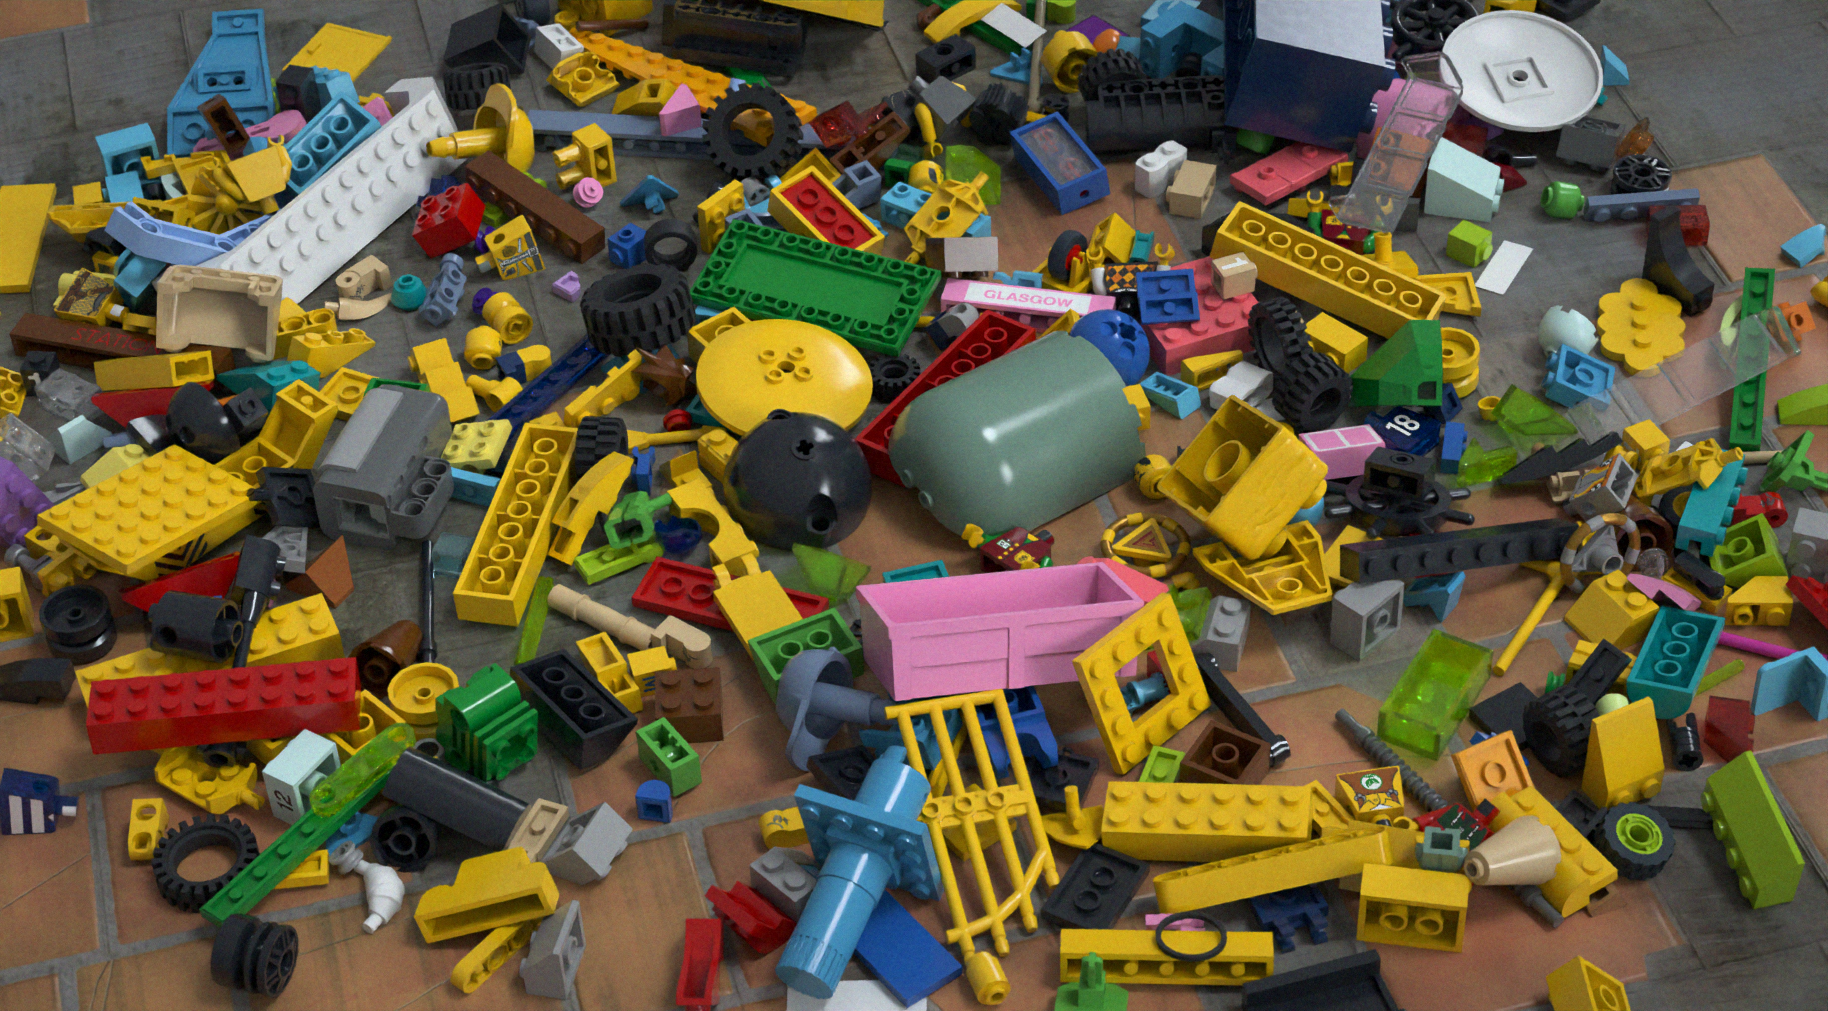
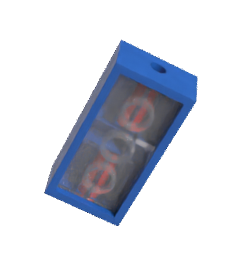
M1058 111L1010 132L1014 157L1061 215L1110 195L1107 169Z

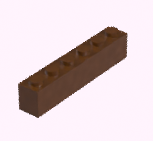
M486 151L465 165V182L469 184L474 192L485 198L490 204L498 206L499 209L511 218L515 219L523 215L531 231L544 238L547 243L563 251L568 257L583 264L605 249V228L491 151Z

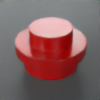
M675 409L663 418V426L668 432L690 430L692 416L687 411Z

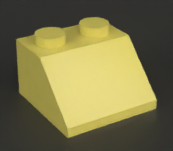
M136 444L113 447L81 475L80 482L86 489H89L150 456L140 445Z

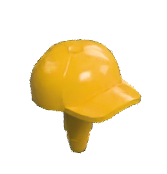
M500 83L493 84L487 91L485 101L478 108L475 115L474 130L452 132L449 134V137L442 136L426 144L429 157L447 158L452 156L454 160L479 157L489 150L521 172L529 171L535 156L532 125L526 113L517 108L516 99L511 90L506 85Z

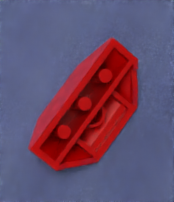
M213 380L196 382L209 392L214 387ZM182 385L96 393L91 397V400L95 406L126 428L128 422L136 418L157 414L166 415L172 396Z
M232 552L117 591L123 601L146 612H149V608L153 603L158 604L162 596L169 590L211 597L221 595L224 599L234 580L240 552Z

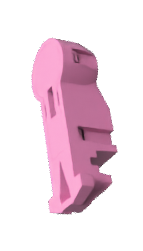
M286 110L276 114L266 122L245 128L250 137H264L267 139L270 137L274 143H279L278 136L283 135L284 143L287 144L307 123L299 111ZM235 132L227 134L225 138L231 137ZM207 137L200 139L193 148V152L225 150L216 138L208 140ZM247 144L228 154L230 160L233 161L244 157L243 151Z

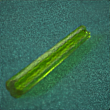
M540 576L537 579L516 653L515 665L535 659L549 608L547 603L548 595L554 587V580L550 576Z

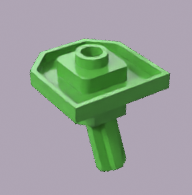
M1806 430L1781 453L1776 452L1767 464L1769 468L1759 487L1761 492H1776L1782 486L1799 491H1804L1810 486L1828 492V474L1814 470V463L1805 457L1815 436L1813 433Z
M1089 952V956H1084L1081 960L1079 983L1070 982L1058 987L1054 1011H1127L1129 992L1114 983H1106V970H1103V959L1096 957L1095 952Z

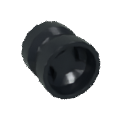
M1195 52L1184 54L1176 70L1175 78L1201 76L1203 56Z

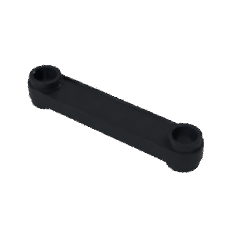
M1201 653L1194 656L1209 698L1238 731L1271 743L1269 767H1274L1290 758V748L1286 739L1281 734L1275 735L1219 671L1218 663L1211 653Z

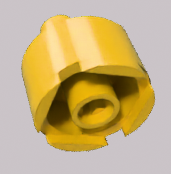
M1061 30L1055 33L1053 39L1047 44L1040 61L1061 91L1075 93L1079 92L1078 74L1082 73L1081 68L1083 64L1087 65V60L1090 57L1095 58L1098 52L1084 34Z

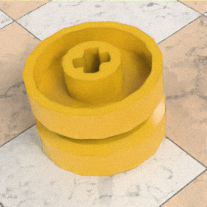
M1441 328L1442 384L1452 383L1458 398L1465 397L1476 389L1479 382V342L1472 334L1462 329Z
M425 662L411 665L395 675L389 684L388 696L391 710L406 721L412 744L425 738L436 739L438 717L435 710V698L450 689L459 687L456 674L442 664Z

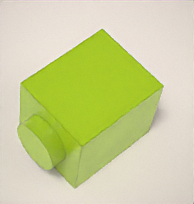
M1461 221L1448 233L1446 256L1475 268L1483 260H1487L1492 253V232L1469 221Z

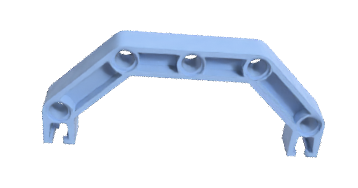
M287 190L274 194L279 210L220 235L154 219L131 201L126 204L124 209L120 206L114 208L104 231L137 255L176 265L196 266L234 249L294 198Z

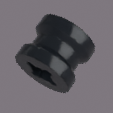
M1058 93L1047 95L1043 99V108L1045 109L1043 115L1048 116L1058 111L1064 120L1068 122V97Z

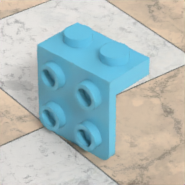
M1814 646L1803 651L1794 652L1780 660L1768 662L1759 668L1751 704V711L1755 716L1798 700L1817 722L1828 718V661Z

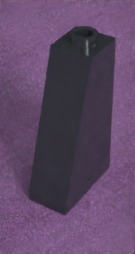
M251 387L226 402L223 406L236 429L240 443L261 430L268 415V410Z

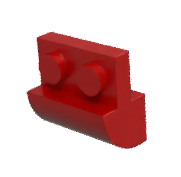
M738 880L730 892L711 885L704 895L714 904L712 910L715 912L714 915L719 919H724V923L759 953L772 952L785 944L790 939L797 924L756 888Z

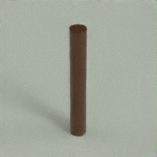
M647 18L576 21L575 28L577 31L647 29L649 21Z

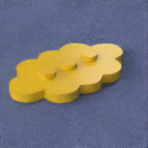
M1634 278L1626 280L1621 284L1620 293H1608L1599 300L1598 314L1600 317L1597 321L1596 330L1601 336V353L1611 360L1622 361L1625 370L1632 376L1643 379L1657 376L1662 370L1663 363L1679 361L1684 354L1685 342L1682 338L1685 334L1686 325L1680 318L1682 310L1680 302L1671 296L1658 294L1657 287L1646 279Z

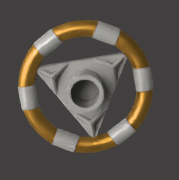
M1606 513L1597 515L1582 524L1567 541L1560 558V573L1565 585L1574 593L1582 595L1590 584L1582 583L1573 575V572H1602L1604 575H1607L1619 569L1627 576L1637 561L1641 546L1640 533L1635 522L1626 515ZM1613 525L1621 527L1627 532L1629 537V545L1624 560L1618 553ZM1596 531V533L1590 538V540L1575 556L1577 548L1580 545V543L1590 533Z

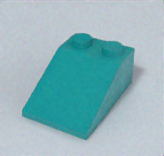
M302 360L267 361L217 374V380L238 395L251 387L268 410V416L277 400L276 393L296 380L300 379L313 389L319 390L320 372Z

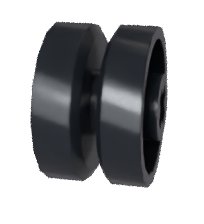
M82 584L64 587L47 597L39 609L40 622L46 635V642L49 651L55 658L71 659L73 664L91 662L104 656L116 642L117 629L114 618L111 615L108 597L99 588Z

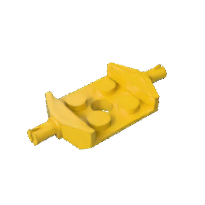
M980 171L971 183H963L952 179L942 182L904 227L912 243L911 248L913 250L904 262L917 264L921 258H926L925 238L961 237L981 213L984 216L988 214L978 194L981 187L989 180L985 173ZM950 212L948 218L944 220L937 219L940 213Z
M1710 438L1664 456L1651 458L1644 461L1631 494L1634 496L1638 495L1639 499L1651 508V502L1656 494L1662 495L1671 489L1689 486L1695 481H1698L1703 490L1707 489L1722 472L1723 467L1729 463L1742 460L1743 452L1739 447L1722 452L1714 438Z
M197 745L152 749L154 752L162 755L154 769L156 782L210 813L223 814L236 804L240 805L243 802L258 810L259 806L262 807L265 802L264 797L252 792L255 789L258 777L256 764L253 762L248 768L237 762L232 767L221 766L216 768L203 761V754L196 753Z

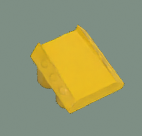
M579 52L557 63L546 79L548 83L581 107H585L614 92L620 85L615 80V76L611 71L599 68V57L592 52Z

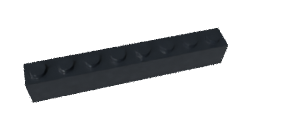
M1560 518L1343 544L1340 545V576L1362 584L1561 558L1564 546L1572 534L1579 528V525Z

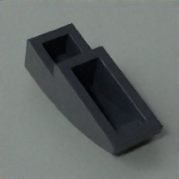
M33 658L1 665L0 700L38 705L41 697L65 699L76 679L72 660L64 658Z

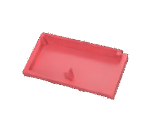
M1298 141L1237 173L1231 174L1230 184L1238 192H1245L1264 205H1268L1295 190L1300 193L1305 191L1307 184L1331 172V165H1336V162H1348V154L1341 150Z

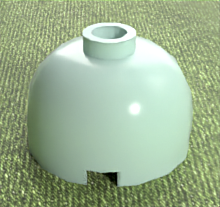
M1563 306L1550 307L1538 326V341L1545 355L1548 357L1551 352L1556 353L1562 344L1588 354L1598 341V337L1595 338L1594 336L1596 331L1594 325L1586 317L1573 309L1567 313L1560 311Z

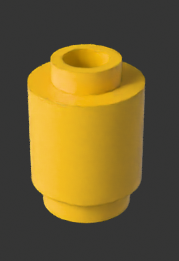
M979 952L971 956L966 963V976L978 1001L984 1005H997L1004 1001L1010 992L1011 986L998 959L988 952Z

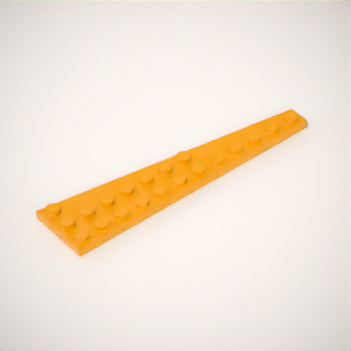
M575 27L569 31L584 46V51L581 53H595L599 57V63L605 62L607 68L612 71L617 69L623 71V76L628 79L635 77L639 79V82L645 79H668L677 89L681 84H686L700 104V113H706L708 107L715 110L718 104L713 100L718 95L722 99L727 97L724 90L729 88L731 78L725 77L721 73H713L704 70L700 66H692L683 63L682 60L671 59L663 56L661 53H654L645 50L643 47L624 43L623 40L606 37L602 33L577 31ZM781 94L796 110L797 113L795 114L800 118L802 126L817 117V107L808 105L804 101L787 98ZM749 109L740 113L733 120L729 129L733 131L740 129L744 131L745 137L767 147L773 139L775 125L773 117L769 112L762 109Z

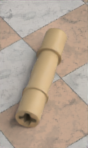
M561 584L555 585L550 591L547 599L549 607L570 616L577 622L581 620L599 631L617 637L619 642L631 645L641 651L652 649L651 633L655 630L654 628L637 621L632 616L626 617L607 606L594 602L588 595H582Z

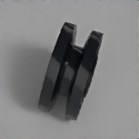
M1633 154L1625 156L1614 165L1613 179L1610 185L1611 194L1668 191L1672 180V170L1667 163L1650 155Z

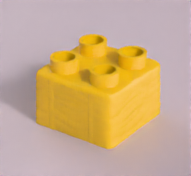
M1231 395L1162 477L1157 488L1194 521L1245 558L1255 560L1259 557L1268 558L1276 554L1282 548L1287 538V530L1284 527L1300 508L1309 509L1321 500L1327 489V482L1324 478L1328 472V467L1284 425L1268 417L1258 409L1251 407L1237 396Z

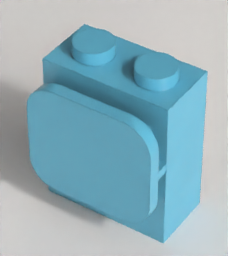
M126 248L114 264V276L116 278L113 285L122 296L124 305L136 313L155 291L151 282L166 271L168 267L176 264L143 257Z

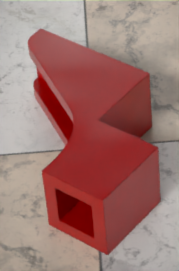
M686 918L684 958L676 990V1005H685V1011H711V1005L720 1004V961H724V919Z

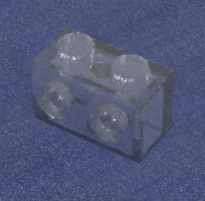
M58 368L34 387L40 409L66 422H70L82 414L86 420L92 422L103 413L91 400L94 394L103 393L102 389L97 384L79 378L76 374H71Z
M12 413L3 417L0 420V456L13 462L32 482L48 472L57 447Z

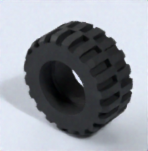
M647 264L646 266L636 265L629 269L617 270L614 274H607L603 276L602 280L595 281L591 288L586 289L580 302L581 313L592 346L603 354H613L615 357L629 355L635 349L638 351L637 348L652 353L653 350L660 349L664 345L676 343L680 340L681 336H685L689 332L696 319V312L687 278L677 268L669 267L665 264H660L659 266L655 264Z

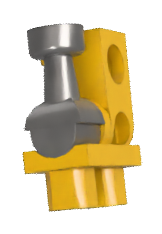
M36 526L24 535L27 548L20 544H14L8 548L4 555V563L10 568L20 566V569L23 568L28 572L33 586L36 589L42 590L43 595L49 597L59 589L75 585L73 580L78 576L83 579H89L96 573V568L62 544L57 536L39 526ZM44 533L45 541L37 540V537Z

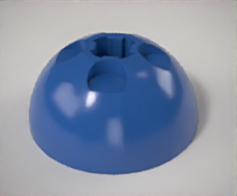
M1102 309L1084 315L1071 328L1070 336L1074 338L1081 336L1098 348L1117 370L1126 386L1136 385L1141 380L1149 364L1150 346L1145 331L1134 318L1118 310Z

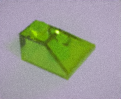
M946 146V180L952 179L963 183H971L979 172L982 171L989 177V180L979 190L978 194L984 205L1000 204L1001 167L974 146Z
M1514 384L1510 385L1491 412V414L1500 419L1497 425L1510 434L1517 431L1525 436L1578 434L1580 431L1579 427L1542 400Z
M794 543L792 547L809 588L820 591L819 596L829 598L831 602L836 603L838 598L849 599L856 591V586L863 582L872 567L819 547Z

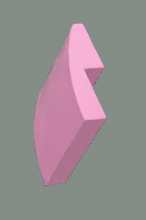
M1631 573L1626 578L1653 600L1662 601L1668 596L1681 608L1695 612L1703 603L1686 590L1660 579Z

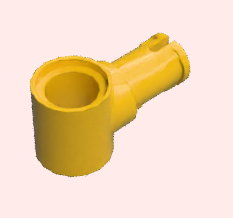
M474 374L469 376L466 381V387L471 386L473 394L484 397L488 407L499 415L508 411L524 396L522 386L511 377H506L500 382L497 380L489 381Z

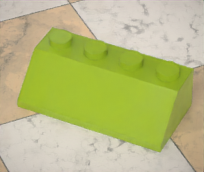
M1746 751L1707 778L1704 791L1700 795L1703 810L1706 813L1709 812L1712 816L1715 836L1719 841L1722 840L1726 848V858L1730 868L1735 869L1738 874L1742 895L1745 898H1749L1753 909L1793 901L1805 862L1752 751Z

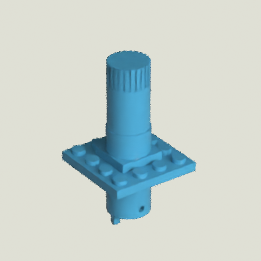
M889 746L879 759L872 762L854 801L799 784L794 794L815 861L822 868L816 879L817 883L775 968V973L787 986L802 994L816 997L817 999H830V997H833L870 915L877 907L885 887L892 890L900 888L909 891L913 896L923 900L931 898L940 901L944 892L928 826L926 823L917 821L929 796L931 786L922 774L903 764L907 754L906 747Z

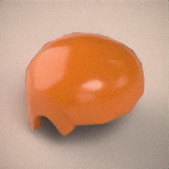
M1114 29L1104 30L1094 39L1092 45L1097 52L1102 51V53H1106L1107 49L1115 51L1121 34Z

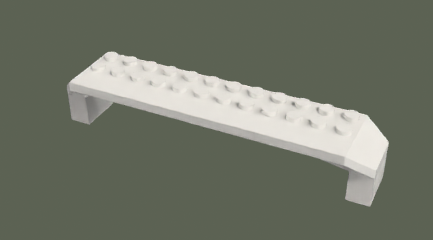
M433 77L400 79L384 92L395 114L392 119L234 249L196 266L278 276L283 279L281 301L286 297L292 299L296 304L302 301L468 159L454 160L452 156L447 158L429 157L427 154V142L442 136L449 137L450 133L458 132ZM165 271L151 282L156 292L157 282L160 280Z

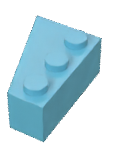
M309 67L314 68L321 110L341 91L356 103L360 102L348 72L338 71V69L329 70L328 67ZM275 86L273 87V90L279 103L277 88Z

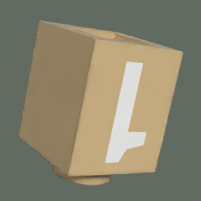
M1244 252L1212 260L1211 284L1223 300L1255 291V279L1258 277L1257 267L1254 262L1248 259Z

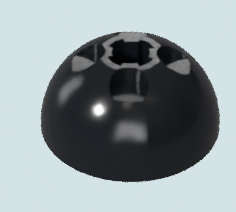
M187 382L174 393L167 407L165 422L168 436L175 445L204 459L210 464H217L240 449L239 438L230 417L208 390L197 383Z

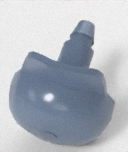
M830 647L828 650L811 649L801 651L787 661L783 668L779 681L776 713L781 723L791 733L785 755L795 769L809 771L806 767L809 756L824 753L829 741L838 733L845 721L873 726L876 722L881 723V725L898 724L897 718L885 719L884 707L900 704L890 699H881L878 693L853 689V675L850 663L835 647Z

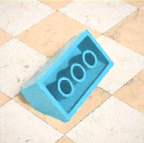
M341 91L284 146L292 162L289 182L285 185L289 194L296 198L381 128L379 120Z

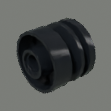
M240 913L230 915L219 929L213 944L211 954V975L213 981L218 985L237 990L246 988L254 994L261 993L263 996L270 998L278 997L286 989L296 967L299 952V938L296 929L286 924L279 925L274 921L263 923L257 917Z

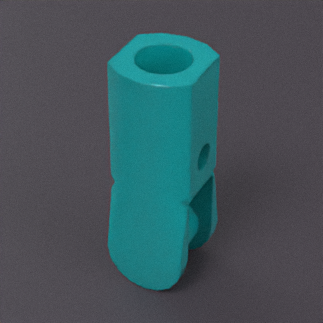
M1136 230L1128 263L1148 262L1154 244L1155 234L1153 231L1150 234H1146Z

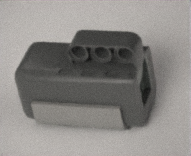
M390 384L381 385L366 393L317 470L318 480L313 487L320 528L327 537L337 540L343 535L344 541L347 543L391 550L395 547L400 537L419 539L428 535L454 491L450 462L441 458L452 436L449 407L443 396L437 393Z

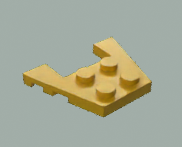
M226 150L190 153L191 157L176 158L174 154L164 155L163 160H151V156L141 157L140 160L148 180L173 172L177 173L187 195L160 203L189 210L188 194L192 195L193 184L200 174L216 189L223 192L205 175L203 163H206L210 168L216 166L213 162V157H217L220 164L230 162L231 160Z

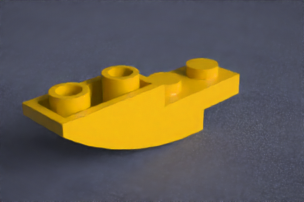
M612 452L584 474L568 493L551 521L560 526L547 555L572 566L575 557H578L581 552V546L588 531L594 525L598 511L608 515L610 509L616 503L617 495L624 480L630 474L634 459L617 452Z

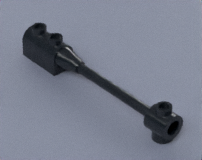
M246 534L240 551L229 599L241 605L240 618L243 624V636L241 642L237 645L232 668L246 667L253 631L266 606L269 605L270 600L276 601L278 598L281 583L274 581L275 575L282 576L286 563V557L280 556L281 549L279 545L273 541ZM247 741L197 745L196 753L203 754V761L212 767H232L236 759L243 760Z

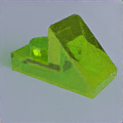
M1475 437L1472 438L1459 461L1456 485L1458 488L1496 480L1498 476L1516 465L1518 452L1513 445L1484 451Z

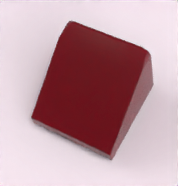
M1491 162L1501 168L1499 179H1504L1503 192L1527 185V181L1512 166Z

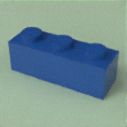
M1446 422L1440 473L1459 475L1460 467H1464L1465 456L1461 455H1465L1466 444L1463 442L1467 443L1468 431H1464L1465 423Z

